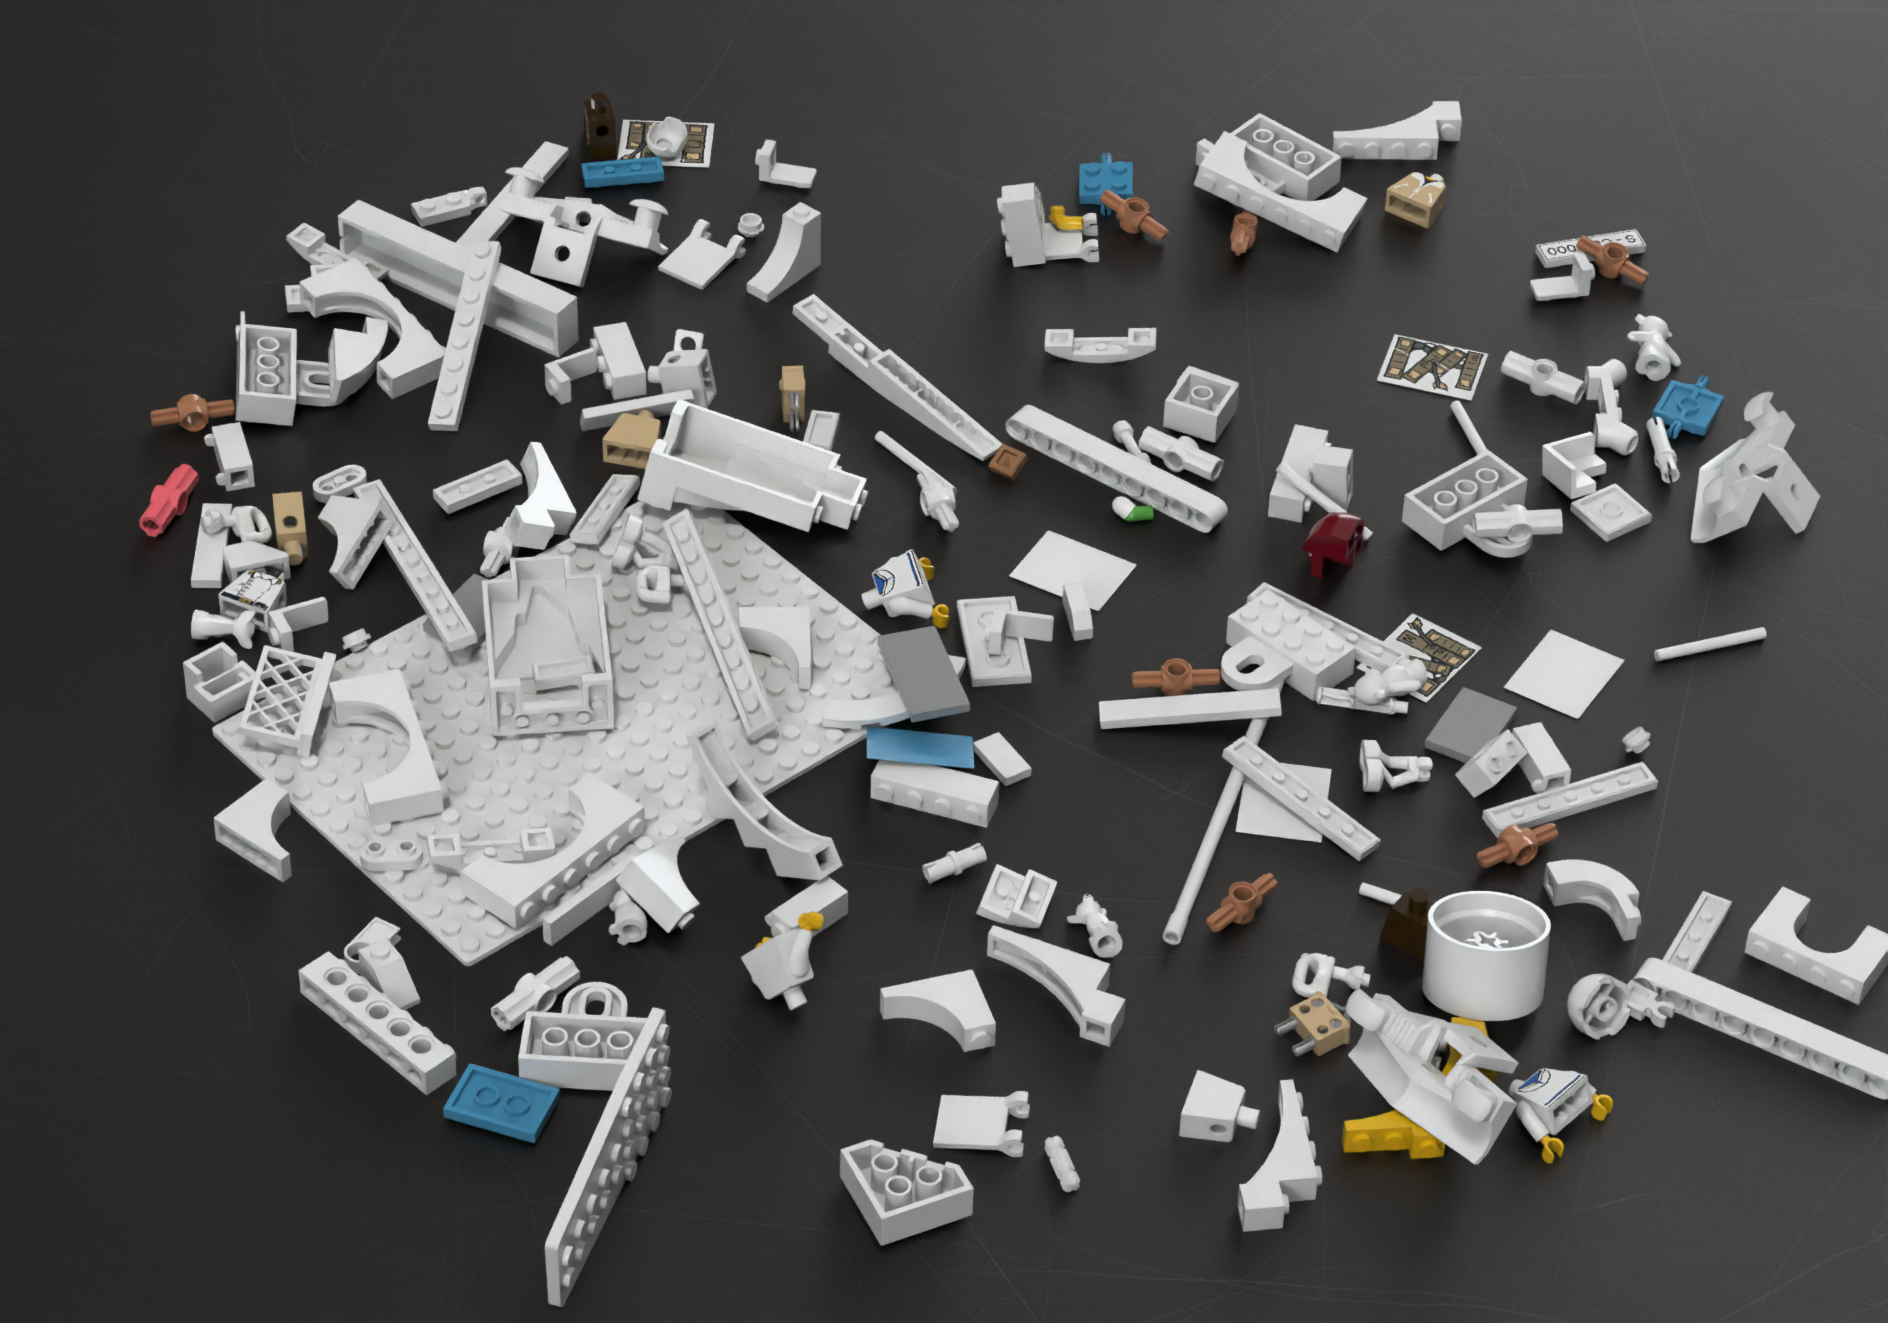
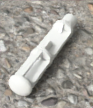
M1323 686L1317 689L1315 695L1318 704L1386 713L1389 715L1394 713L1407 714L1409 702L1397 701L1394 697H1386L1381 704L1368 706L1359 702L1355 695L1349 694L1347 690Z

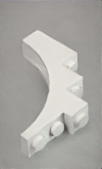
M709 721L686 735L707 785L702 792L712 816L715 818L734 819L745 847L766 848L777 876L821 880L843 866L832 838L812 833L800 827L778 811L760 793L731 753L716 722Z

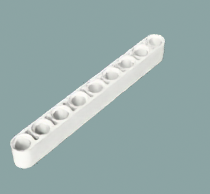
M1025 405L1006 421V430L1015 440L1148 506L1152 505L1154 509L1200 532L1208 533L1228 514L1226 504L1219 497L1032 405Z
M1657 958L1645 960L1633 978V981L1658 993V1002L1666 1001L1675 1006L1674 1012L1872 1096L1884 1100L1888 1099V1055Z

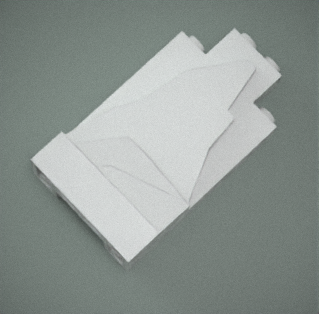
M678 399L672 410L664 439H657L650 452L637 500L669 511L674 503H686L721 510H744L809 532L812 523H818L819 520L848 530L851 521L858 520L868 491L864 490L867 479L842 471V467L837 465L840 454Z
M569 555L510 558L511 579L482 581L492 735L502 736L614 728L613 679L601 573L571 575ZM591 655L595 674H581L582 684L536 691L531 664Z

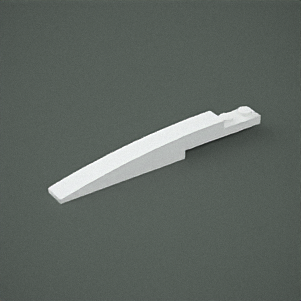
M814 294L793 305L792 314L829 344L828 353L879 394L976 458L984 461L997 453L1002 445L1000 441L893 351L888 349L882 352Z

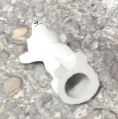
M195 610L191 622L192 639L207 640L209 636L220 637L233 634L242 647L250 649L253 647L251 637L254 634L255 625L252 619L255 616V612L253 610L244 611L239 617L232 620L223 615Z
M620 886V890L614 895V900L609 904L610 909L615 912V923L609 926L610 935L618 934V943L626 945L628 942H637L645 938L647 919L641 910L643 908Z
M1085 894L1083 902L1078 904L1076 915L1068 916L1067 921L1069 923H1083L1087 925V931L1090 935L1089 944L1097 956L1103 958L1114 957L1122 949V939L1117 931L1118 925L1115 921L1107 919L1105 908H1100L1097 901H1094L1090 894Z

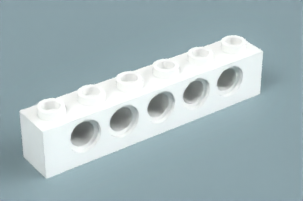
M328 951L299 970L300 990L305 997L424 1094L428 1095L456 1076V1054L452 1047L448 1044H443L434 1037L427 1027H422L412 1019L406 1010L398 1008L385 993H380L372 987L364 976H359L351 970L344 960L336 958Z

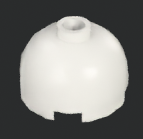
M1603 973L1587 975L1573 986L1568 995L1567 1010L1569 1018L1578 1030L1596 1040L1607 1034L1613 1036L1620 1031L1630 1016L1631 1009L1627 1008L1628 995L1631 996V991L1625 983L1610 975Z

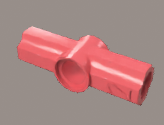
M181 464L180 467L174 469L164 485L155 486L151 495L150 505L139 520L140 528L147 535L157 537L158 534L164 532L175 515L181 516L184 513L188 496L199 481L198 473L190 465Z

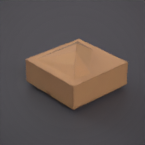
M1003 443L988 467L991 471L1014 481L1027 462L1028 456L1026 453Z

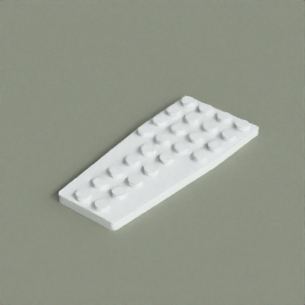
M652 1008L617 1080L547 1237L545 1258L548 1303L551 1305L564 1306L625 1181H632L635 1177L637 1162L635 1161L638 1155L644 1156L649 1143L647 1136L650 1131L655 1132L657 1130L661 1108H666L670 1102L672 1089L668 1088L671 1068L667 1067L670 1046L666 1045L670 1026L666 1024L665 1010Z

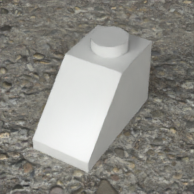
M1319 445L1316 455L1311 456L1309 461V473H1313V485L1347 512L1353 494V450Z
M254 541L223 546L224 566L230 584L247 570L251 569L267 574L272 568H277L283 572L285 579H290L289 556L287 552Z
M387 938L358 950L360 976H364L372 987L380 993H385L391 1002L401 1010H406L420 1003L419 995L403 957Z

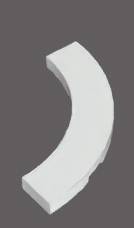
M948 655L958 678H960L965 668L966 658ZM896 691L888 695L862 700L829 698L822 718V726L856 729L861 728L865 724L880 723V726L910 717L899 692Z

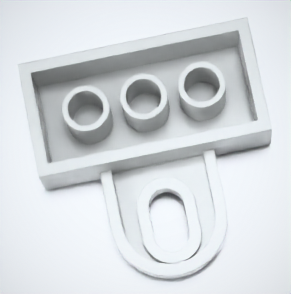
M1261 113L1230 133L1248 142L1244 153L1248 170L1260 184L1276 194L1281 195L1283 193L1295 200L1314 201L1340 182L1342 159L1340 155Z
M240 323L237 345L236 421L292 426L296 404L334 406L344 402L348 397L338 402H331L330 386L313 384H330L329 363L296 360L297 329Z
M1486 450L1405 494L1402 522L1441 551L1466 537L1483 551L1494 556L1516 557L1522 555L1530 549L1533 535L1528 540L1520 543L1512 542L1504 537L1474 538L1472 517L1475 513L1503 512L1510 505L1519 504L1523 506L1528 479L1492 452Z
M1266 590L1228 616L1226 643L1232 647L1222 657L1221 676L1230 687L1236 690L1270 689L1286 678L1285 683L1314 701L1316 700V691L1320 686L1333 688L1353 674L1356 647L1270 590ZM1249 664L1260 665L1259 668L1249 674L1239 672Z
M603 982L581 984L573 988L565 996L561 1013L526 1011L518 1057L519 1077L557 1088L613 1091L647 1018L627 1017V999L617 987ZM594 1000L604 1002V1012L601 1015H587L586 1008L588 1003Z

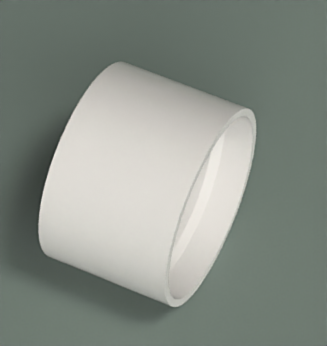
M1491 891L1461 892L1438 900L1430 908L1428 914L1422 989L1427 999L1448 1013L1481 1021L1511 1020L1523 1017L1536 1010L1541 1005L1544 997L1551 923L1546 913L1525 899Z

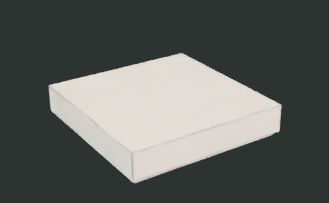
M1616 483L1572 502L1570 511L1606 542L1650 523L1652 517L1651 513Z

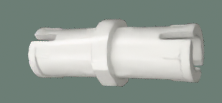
M976 843L958 852L953 850L947 852L946 857L922 865V870L926 880L931 884L952 874L955 876L960 875L964 869L986 862L987 856L981 844Z

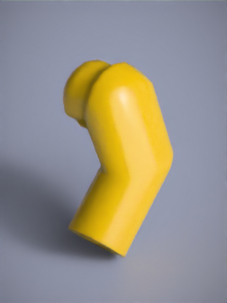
M1052 206L1050 208V221L1059 229H1084L1083 217L1064 215L1065 208L1063 206Z

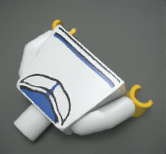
M913 549L899 557L890 558L885 565L876 569L872 573L876 588L861 594L867 610L883 604L890 617L899 615H915L926 619L933 617V624L939 628L947 627L950 620L948 616L949 609L946 605L940 604L935 608L932 606L935 603L927 580L933 578L934 566L931 565L928 558L923 557L918 560Z
M1539 1069L1526 1081L1514 1080L1509 1089L1510 1096L1517 1103V1116L1535 1141H1541L1544 1145L1542 1158L1549 1164L1553 1163L1554 1160L1552 1151H1555L1561 1157L1564 1150L1562 1141L1557 1138H1550L1548 1136L1549 1133L1556 1135L1591 1104H1593L1591 1114L1599 1121H1603L1613 1107V1100L1610 1096L1604 1094L1598 1096L1595 1093L1596 1089L1589 1084L1587 1075L1579 1074L1575 1071Z

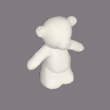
M1638 314L1635 317V320L1640 324L1638 331H1631L1627 334L1629 341L1638 342L1641 346L1635 369L1640 374H1646L1650 380H1662L1670 373L1671 365L1679 367L1681 364L1678 355L1666 343V339L1669 340L1672 334L1669 332L1666 322L1656 316L1644 317Z
M1404 657L1381 672L1374 668L1366 670L1365 675L1357 680L1355 687L1348 688V693L1354 694L1356 699L1362 704L1376 706L1381 704L1386 697H1401L1409 694V692L1422 689L1427 681L1426 668L1422 661L1418 659L1411 661Z

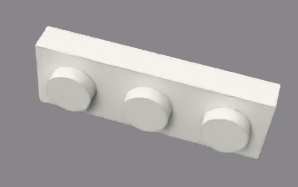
M504 460L433 489V499L447 514H450L522 484V474L508 460Z

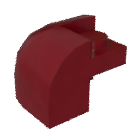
M1331 512L1314 524L1302 547L1303 551L1309 552L1308 562L1311 563L1310 575L1322 578L1330 561L1353 567L1362 550L1364 520L1350 513Z

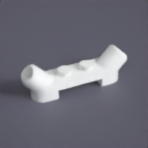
M1611 359L1602 366H1586L1584 379L1586 383V400H1598L1600 414L1595 415L1593 428L1595 447H1609L1621 455H1628L1637 446L1638 432L1621 422L1622 409L1617 407L1619 393L1618 390L1614 389L1625 382L1627 370L1622 362L1617 359Z

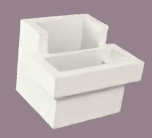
M224 642L183 662L187 698L214 723L246 706L256 672L243 660L238 663L237 654Z

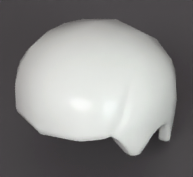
M666 117L660 124L653 123L646 135L647 147L658 157H674L680 154L687 143L686 125L681 120L673 117Z

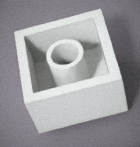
M1187 369L1165 400L1163 426L1215 443L1237 411L1239 385Z

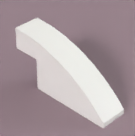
M366 317L362 333L334 328L328 348L331 402H338L355 393L371 378L381 357L388 331V320Z

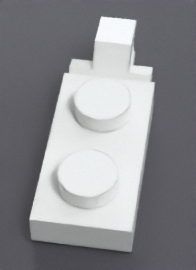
M483 187L452 192L447 195L411 203V211L420 226L423 227L471 215V210L487 205V192Z

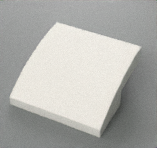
M996 864L976 914L996 922L1017 927L1039 928L1057 881L1030 869L1026 876H1023Z

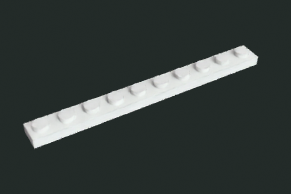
M378 479L354 487L355 498L380 502L396 519L382 542L448 650L451 652L477 643L475 630L381 480Z
M686 508L662 524L746 733L752 741H755L779 727L697 524L692 513Z

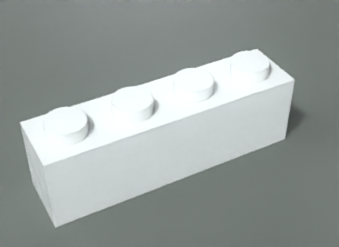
M1295 424L1282 462L1312 485L1313 473H1309L1310 457L1316 455L1319 445L1332 446V443L1327 442L1328 431ZM1277 473L1270 493L1268 516L1302 523L1305 512L1310 513L1313 500Z
M879 760L871 775V798L987 828L998 805L999 781L937 765Z

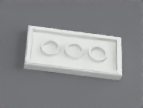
M1015 596L957 600L956 608L972 687L1031 683L1032 675L1024 638L1005 635L1000 655L990 654L989 641L984 640L986 623H992L995 608L1018 611Z

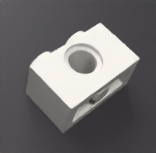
M1508 729L1488 741L1455 775L1475 798L1495 786L1528 752Z

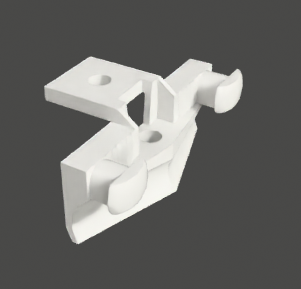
M511 167L505 171V173L514 177L510 191H503L499 210L514 217H524L543 224L530 271L533 275L583 288L597 237L634 248L640 247L655 251L661 255L666 254L668 248L659 242V232H657L662 214L668 215V211L657 202L645 199L631 201L629 204L638 208L633 222L617 215L602 204L534 197L537 183H544L543 178L539 174L520 167ZM583 213H589L591 216L590 223L585 227H581L579 223L580 216ZM563 247H567L570 251V256L566 261L558 259V252Z
M1760 393L1747 403L1744 410L1745 421H1750L1756 429L1746 439L1738 440L1700 468L1691 531V541L1693 543H1705L1746 526L1762 492L1765 493L1795 534L1805 530L1820 495L1784 450L1795 424L1784 410L1777 412L1772 406L1770 400L1774 393ZM1775 465L1778 466L1773 477L1764 479L1757 476V474Z
M1360 988L1355 990L1348 999L1346 1012L1364 1029L1357 1045L1348 1056L1392 1107L1473 1164L1478 1165L1488 1154L1517 1103L1475 1067L1513 1074L1518 1062L1476 1027L1435 1019L1424 1025L1390 996L1376 993L1373 998H1370ZM1441 1038L1462 1054V1057L1447 1077L1430 1063Z

